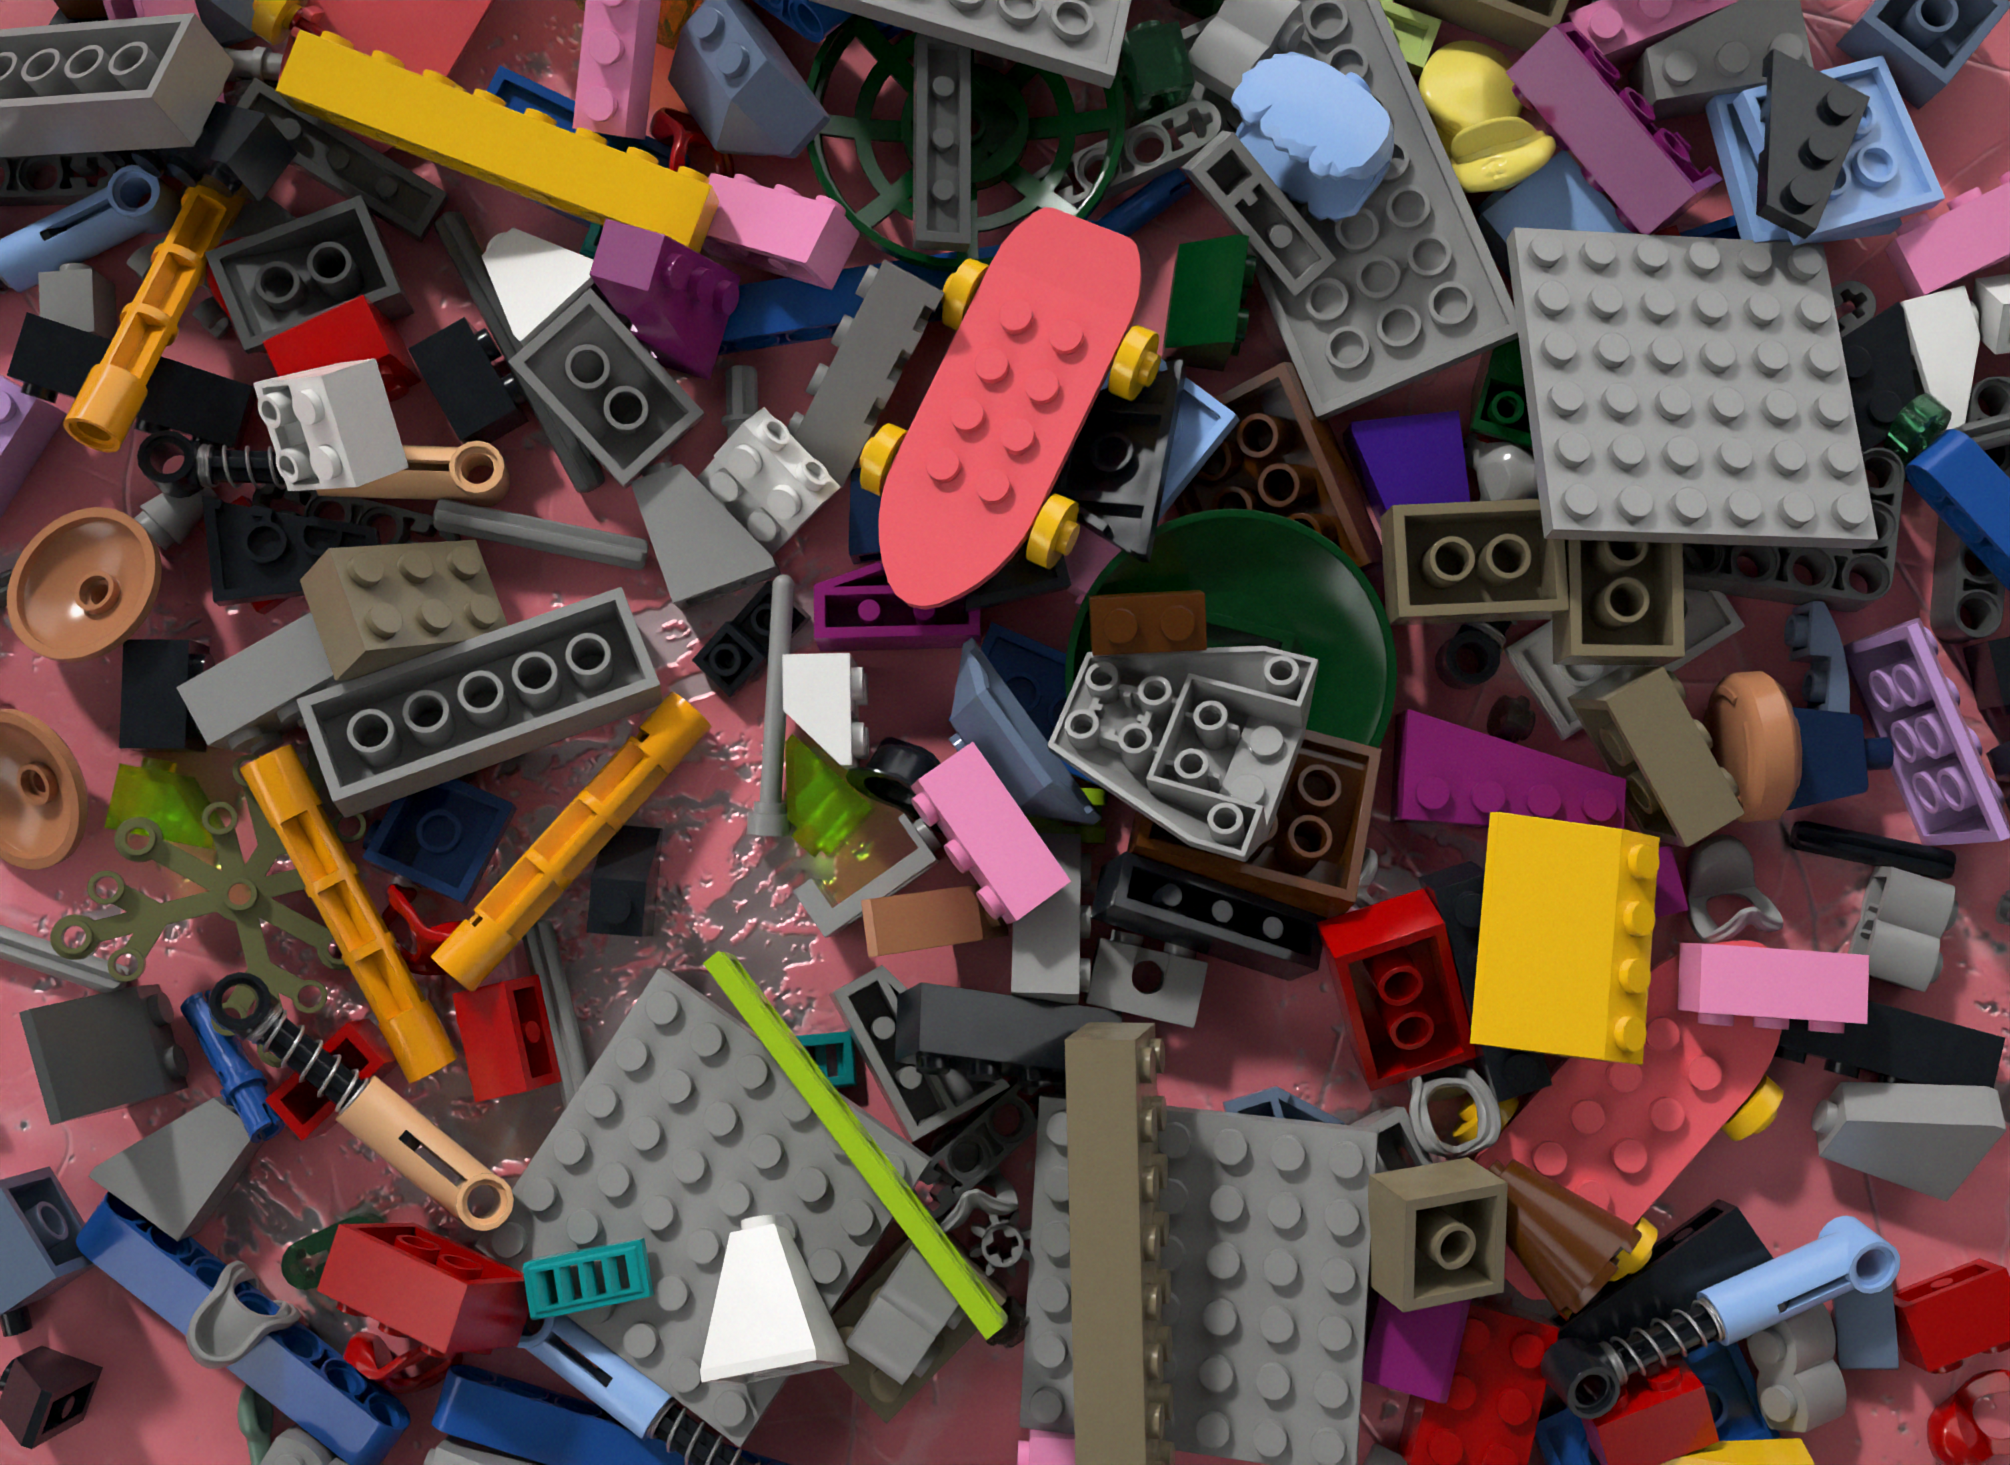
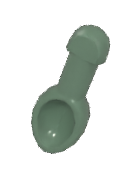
M246 1384L239 1397L238 1424L241 1433L247 1439L251 1465H260L272 1445L270 1434L274 1418L272 1403Z

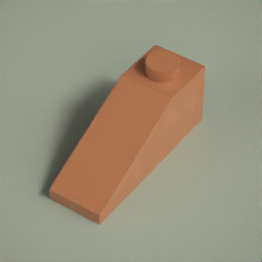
M979 884L861 900L869 958L1009 936L1008 926L1002 917L995 920L985 910L976 894L981 889Z

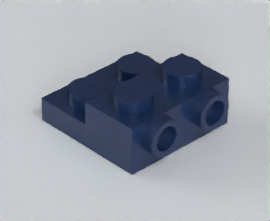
M455 778L392 801L383 820H375L368 829L363 841V849L366 851L362 858L376 869L419 888L424 887L467 907L517 808L509 801Z

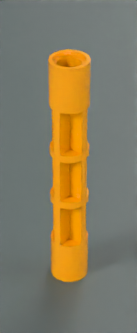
M197 185L195 188L190 186L186 188L181 198L182 209L164 243H160L155 247L151 255L152 266L133 302L124 306L120 314L121 324L101 363L91 368L63 422L64 429L76 441L89 448L107 453L116 452L121 448L147 397L148 389L146 385L165 347L175 342L179 333L177 324L196 287H200L206 281V263L208 259L205 252L217 247L225 230H229L234 226L247 198L236 195L228 198L212 188Z
M673 691L670 692L640 725V732L635 737L630 736L574 800L473 909L476 913L469 920L465 918L432 954L431 958L449 975L473 993L662 781L711 729L712 726L707 719L681 696Z
M292 744L274 750L240 768L270 827L277 832L306 886L304 887L305 892L309 898L312 897L343 955L341 958L345 966H349L379 1021L378 1027L409 1084L434 1073L457 1059L459 1055L429 999L424 998L395 944L397 939L392 930L388 931L358 875L360 871L356 863L351 862L321 806L323 802Z

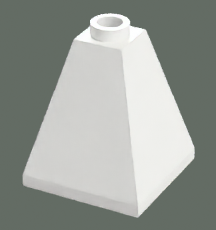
M514 227L508 232L497 234L488 243L482 259L513 335L523 346H526L589 288L594 291L626 328H629L631 321L627 315L616 312L589 275L593 259Z
M775 1215L755 1216L741 1220L742 1230L731 1232L729 1235L700 1368L701 1382L744 1385L849 1364L847 1349L789 1229L777 1225Z

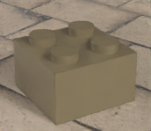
M1468 1157L1370 1174L1368 1182V1211L1371 1243L1368 1285L1403 1313L1504 1292L1508 1182Z

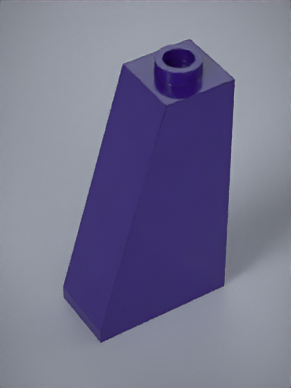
M1459 410L1354 421L1344 431L1343 443L1380 529V517L1392 505L1470 502Z

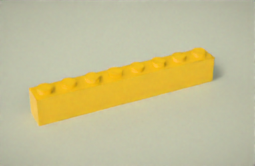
M299 30L275 89L294 110L600 226H604L605 220L610 219L664 234L700 253L720 202L713 186L709 184L710 179L704 174L684 166H679L677 172L658 165L659 160L656 157L635 147H628L626 153L607 146L608 141L604 137L585 128L578 127L575 133L556 126L557 121L535 109L526 108L524 114L506 107V102L488 91L475 89L472 95L456 89V84L451 79L435 71L425 69L422 75L404 69L405 64L385 52L373 50L371 56L353 50L355 46L350 41L332 32L322 31L319 37Z

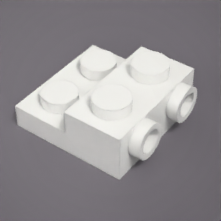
M765 407L740 425L713 455L715 458L696 478L772 556L841 487L828 474L824 465L814 459L794 439L787 427L781 421L774 418Z

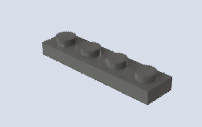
M917 32L914 40L913 249L967 252L971 244V48Z
M254 78L237 104V107L265 113L297 152V155L289 165L347 199L362 195L373 215L420 243L423 242L449 200L448 193L337 126L294 110L275 89L257 78Z

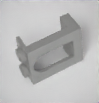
M905 813L898 817L918 849L838 904L822 879L811 878L793 890L825 938L837 935L863 916L861 900L892 896L940 863L934 852L942 847V845L922 818L913 823Z

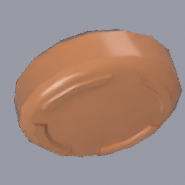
M1763 671L1738 672L1724 676L1714 688L1704 715L1703 725L1713 741V747L1710 751L1718 766L1726 769L1739 787L1740 795L1736 798L1745 813L1736 818L1740 823L1780 819L1794 800L1802 776V743L1798 720L1794 715L1785 689Z

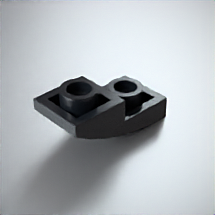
M767 581L733 620L726 621L692 659L729 697H733L768 664L773 581ZM793 601L791 639L811 619V616L795 601Z

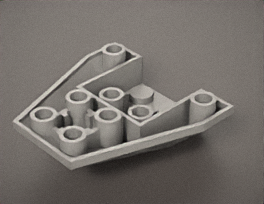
M1267 646L1214 647L1201 651L1095 656L1092 655V652H1087L1047 747L1049 752L1187 845L1246 862L1269 835L1302 746L1319 661L1315 658Z

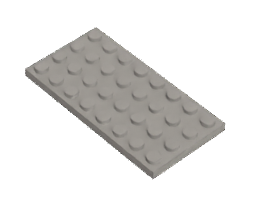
M1298 0L1302 4L1305 31L1293 52L1325 62L1345 76L1347 73L1353 72L1368 84L1372 96L1388 112L1394 128V151L1388 172L1355 216L1344 218L1338 222H1334L1329 218L1318 221L1309 214L1308 203L1300 204L1297 201H1290L1337 259L1295 297L1249 246L1247 249V255L1256 256L1255 275L1291 361L1295 365L1317 419L1322 421L1519 338L1515 307L1379 0ZM1214 14L1158 41L1183 103L1194 100H1205L1212 103L1220 112L1224 131L1234 132L1235 134L1238 126L1243 121L1239 110L1233 107L1229 100L1190 78L1185 62L1198 36L1208 23L1217 16V14ZM1201 117L1191 121L1198 138L1207 135L1206 126L1208 124H1204Z

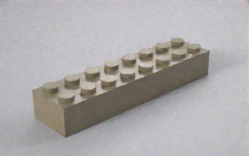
M1088 1022L1065 1039L1075 1465H1175L1174 1441H1166L1165 1420H1171L1173 1416L1174 1390L1172 1384L1164 1383V1362L1171 1361L1173 1340L1171 1326H1163L1162 1304H1169L1171 1274L1169 1269L1161 1268V1247L1168 1246L1170 1222L1168 1211H1160L1159 1189H1166L1168 1159L1166 1154L1158 1153V1131H1165L1167 1106L1165 1096H1157L1156 1073L1164 1072L1165 1044L1162 1038L1155 1037V1023Z

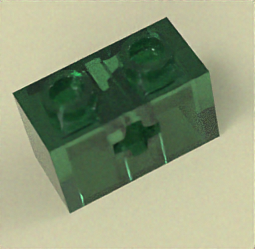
M1157 20L1145 21L1126 32L1117 66L1122 79L1126 106L1125 130L1185 104L1195 84L1179 21L1161 24Z

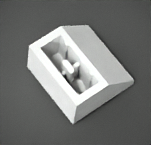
M376 359L341 362L253 383L258 398L259 414L267 425L276 453V466L280 475L285 480L288 491L359 487L409 468Z
M850 653L782 654L783 711L844 769L848 771L850 768L860 767V759H869L868 727H865L864 722H859V706L868 705L867 673H864V668L858 667Z

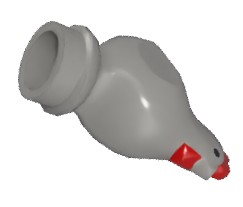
M1470 433L1466 439L1462 438L1466 469L1471 468L1476 471L1480 491L1479 501L1539 498L1534 455L1528 447L1509 441L1494 443L1489 438L1480 439L1475 433Z

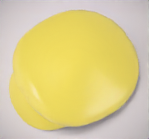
M1459 40L1447 43L1437 49L1426 62L1419 80V92L1450 162L1452 158V140L1460 131L1474 124L1494 118L1519 117L1523 109V105L1512 92V86L1515 83L1506 74L1514 64L1497 49L1477 41Z
M1512 116L1494 118L1469 126L1454 137L1451 144V165L1465 193L1504 191L1514 187L1545 166L1555 152L1556 142L1552 136L1545 135L1543 130L1537 131L1522 118Z

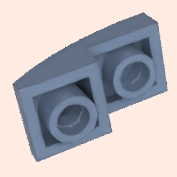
M1811 601L1793 608L1792 614L1789 615L1785 624L1784 641L1787 646H1790L1789 661L1810 663V670L1805 673L1802 682V697L1807 702V709L1850 713L1849 675L1845 652L1839 632L1825 602Z
M1892 1283L1880 1292L1868 1294L1854 1289L1833 1298L1831 1318L1835 1330V1349L1839 1369L1898 1370V1344Z

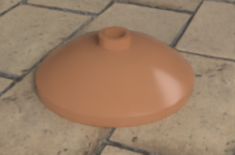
M92 507L73 511L44 527L22 551L9 580L7 611L11 626L17 637L37 654L50 660L65 663L89 661L119 647L142 625L158 595L162 566L159 549L154 538L133 517L119 510L104 507Z
M0 709V858L24 869L39 870L48 868L69 858L78 848L83 838L89 808L85 779L73 752L53 729L26 712L14 709Z

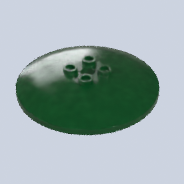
M1247 509L1207 510L1167 521L1156 528L1150 563L1140 562L1123 550L1120 551L1097 576L1077 611L1066 652V698L1069 696L1087 652H1091L1089 595L1200 590L1205 593L1207 648L1267 646L1318 659L1319 667L1306 726L1307 730L1379 748L1385 736L1392 715L1397 683L1396 649L1386 611L1375 589L1355 562L1332 541L1297 521L1272 513Z

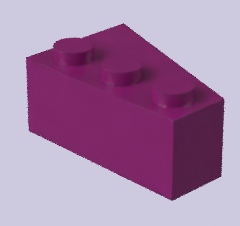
M606 219L589 275L616 312L627 315L632 322L630 328L632 334L637 339L648 344L651 349L650 354L662 367L710 381L729 315L734 312L739 301L738 285L741 276L664 234Z
M877 562L814 584V639L820 651L963 648V643L971 638L981 647L980 610L962 614L964 597L938 608L923 610L910 607L895 595L888 583L883 563Z

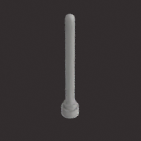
M784 574L777 576L772 586L760 801H754V810L748 811L747 834L785 837L790 836L791 814L786 813L787 803L781 802L787 716L783 711L782 654H790L794 581L790 576Z

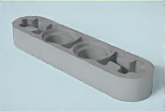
M1205 100L1190 101L1125 130L1123 149L1117 170L1101 202L1185 165L1222 130L1224 131L1223 121L1216 106ZM1201 117L1202 122L1208 124L1206 126L1207 135L1197 138L1194 132H1190L1192 130L1191 121ZM1173 127L1182 147L1176 151L1174 150L1172 139L1167 130ZM1108 138L1072 154L1070 165L1057 189L1060 190L1058 195L1076 208L1086 199L1093 186L1092 183L1087 181V170L1095 161L1104 158ZM1147 138H1158L1164 143V150L1160 158L1150 163L1139 161L1135 156L1139 143ZM1052 164L1041 168L1033 176L1041 182L1046 177ZM1075 172L1076 178L1084 192L1078 195L1068 176Z

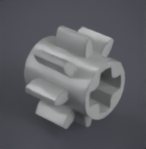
M1019 1209L1011 1212L1009 1217L989 1214L990 1221L986 1226L980 1223H972L971 1231L976 1236L982 1238V1243L972 1246L969 1254L970 1257L984 1255L987 1260L986 1275L990 1276L996 1267H1006L1009 1275L1015 1277V1263L1020 1257L1033 1261L1034 1256L1030 1253V1248L1023 1245V1240L1031 1238V1226L1021 1229L1017 1223L1019 1220ZM1003 1229L1006 1237H1017L1011 1241V1251L1009 1253H1002L999 1246H989L994 1242V1231Z

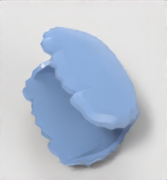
M1291 51L1287 54H1274L1271 59L1260 60L1253 69L1242 74V82L1235 89L1231 98L1233 107L1239 110L1243 120L1238 126L1235 135L1282 193L1288 195L1290 201H1297L1300 204L1308 203V212L1313 218L1318 221L1329 218L1334 222H1338L1344 218L1355 216L1388 172L1394 151V128L1390 116L1372 96L1368 84L1353 72H1349L1345 76L1325 62Z

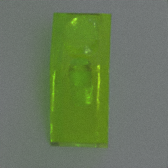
M792 734L785 741L787 818L798 828L791 837L814 858L821 851L828 857L833 858L872 816L876 809L799 738Z
M143 756L141 766L119 763L104 828L117 830L124 821L130 818L144 817L160 826L164 834V840L216 850L213 835L205 829L202 823V814L211 803L195 777L176 774L177 763L150 757ZM214 810L209 817L210 825L215 829L226 828L216 810ZM135 829L130 832L149 837L148 832L144 829Z

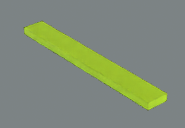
M717 951L703 963L983 1337L986 1340L989 1339L1007 1323V1314L736 956L724 951Z

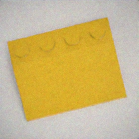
M1490 812L1470 1044L1585 1060L1643 1065L1644 1044L1647 1037L1648 989L1651 981L1652 935L1655 925L1656 882L1660 864V837L1619 828L1503 812Z

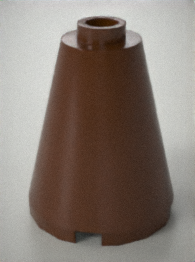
M1512 1159L1506 1167L1496 1160L1487 1170L1508 1182L1506 1243L1556 1312L1565 1320H1568L1572 1312L1578 1313L1619 1269L1616 1266L1619 1262L1616 1256L1623 1249L1631 1254L1640 1241L1642 1233L1632 1224L1515 1159Z

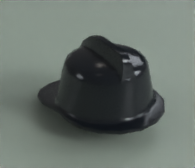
M886 737L881 741L866 767L850 768L845 777L848 783L863 795L882 804L894 807L911 818L918 820L921 817L911 802V799L916 796L911 786L941 763L933 753L923 747L894 737ZM936 823L930 827L937 832L943 833Z

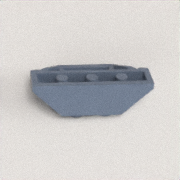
M703 0L692 12L681 29L668 80L714 149L722 154L777 155L783 158H796L828 124L831 118L747 0Z
M971 638L963 643L950 719L951 726L956 734L951 736L949 741L958 752L971 742H974L1025 816L1089 827L1100 821L1102 816L1062 761L1049 752L1048 742L974 639Z

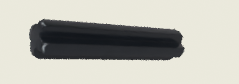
M1805 820L1795 822L1791 828L1789 843L1795 850L1872 866L1894 867L1936 879H1949L1955 871L1956 855L1951 850Z

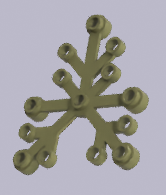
M310 741L307 748L309 765L306 768V772L315 789L319 792L325 783V779ZM253 754L243 755L238 758L232 770L235 780L243 787L258 843L246 865L244 864L235 830L238 824V814L228 803L214 802L207 806L202 814L203 826L213 835L222 871L165 841L162 829L154 821L144 817L130 818L124 821L115 833V847L120 855L133 862L154 860L209 891L159 903L126 885L124 879L119 874L112 871H100L94 874L88 882L87 891L90 898L96 903L103 905L113 904L127 912L98 920H93L84 915H68L54 925L50 934V942L54 951L59 956L70 960H81L90 957L98 950L101 942L132 934L125 947L116 950L110 956L107 964L108 971L114 979L128 982L136 980L144 973L146 968L145 959L167 925L218 912L225 919L236 922L247 964L245 973H251L261 978L269 988V992L280 1000L279 993L292 999L295 1007L304 1013H314L322 1009L327 1001V990L319 981H305L270 962L259 918L317 948V955L326 967L334 970L349 968V966H345L342 959H336L330 955L328 947L334 938L329 929L272 899V897L303 890L306 886L297 869L266 876L277 857L288 853L275 829L270 827L247 782L240 777L239 771L241 766L246 762L259 758V756ZM216 809H226L231 814V822L224 829H215L210 825L209 817ZM341 812L333 820H329L340 841L354 843L364 836L366 821L361 813L352 816L359 820L361 828L356 835L351 837L342 835L338 830V824L344 818ZM135 829H144L149 834V843L140 850L132 849L127 842L129 833ZM104 877H112L118 885L116 894L108 899L101 898L96 892L98 881ZM236 884H246L251 889V898L243 905H236L229 898V891ZM72 926L81 927L86 934L84 943L78 948H71L64 942V934ZM126 953L132 954L138 961L137 970L129 976L120 974L116 969L117 959ZM236 986L227 1002L222 1004L223 1010L225 1008H234L240 1013L241 1019L248 1017L247 1012L256 998L250 989L245 986ZM305 986L317 987L321 992L319 1004L314 1007L302 1005L299 1001L301 989ZM211 1018V1024L217 1033L224 1036L235 1035L232 1031L218 1026ZM262 1044L257 1045L258 1055L265 1064L281 1068L282 1060L272 1054L271 1051L263 1053L264 1046Z

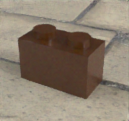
M1200 590L1089 595L1090 640L1093 656L1207 650L1205 593Z

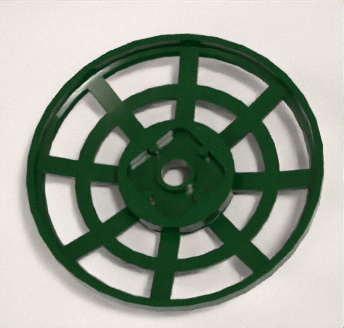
M853 14L825 38L815 56L807 81V86L822 107L831 74L844 50L854 38L877 61L861 87L855 106V116L846 117L828 114L831 120L807 145V151L817 182L825 196L835 200L846 209L845 217L860 232L859 236L878 250L905 263L940 272L956 273L958 267L969 258L990 266L994 257L979 258L978 233L1009 226L1030 215L1037 208L1042 209L1044 207L1055 208L1087 220L1101 203L1115 176L1124 143L1126 106L1122 79L1118 68L1111 88L1103 87L1107 108L1075 113L1074 102L1068 85L1061 74L1017 62L1004 76L995 69L974 63V49L971 48V118L979 124L980 129L975 135L971 136L970 247L967 252H957V259L937 258L911 251L886 239L873 228L893 212L897 211L905 218L913 221V203L909 201L913 197V167L891 185L877 164L871 141L903 143L907 157L913 165L914 67L907 59L914 55V40L917 32L905 37L892 46L872 24L873 19ZM1037 73L1044 79L1050 89L1059 116L1028 118L1027 107L1020 91ZM891 76L909 94L903 106L901 121L871 119L876 97L884 82ZM1108 131L1107 148L1099 175L1086 199L1076 208L1054 193L1070 165L1075 147V137ZM822 136L855 140L856 152L863 172L873 189L879 194L878 197L857 213L846 202L832 178L824 154ZM1059 138L1054 162L1041 182L1019 165L1028 141ZM1001 181H1005L1024 197L1022 201L1004 211L978 217L977 191L987 189Z

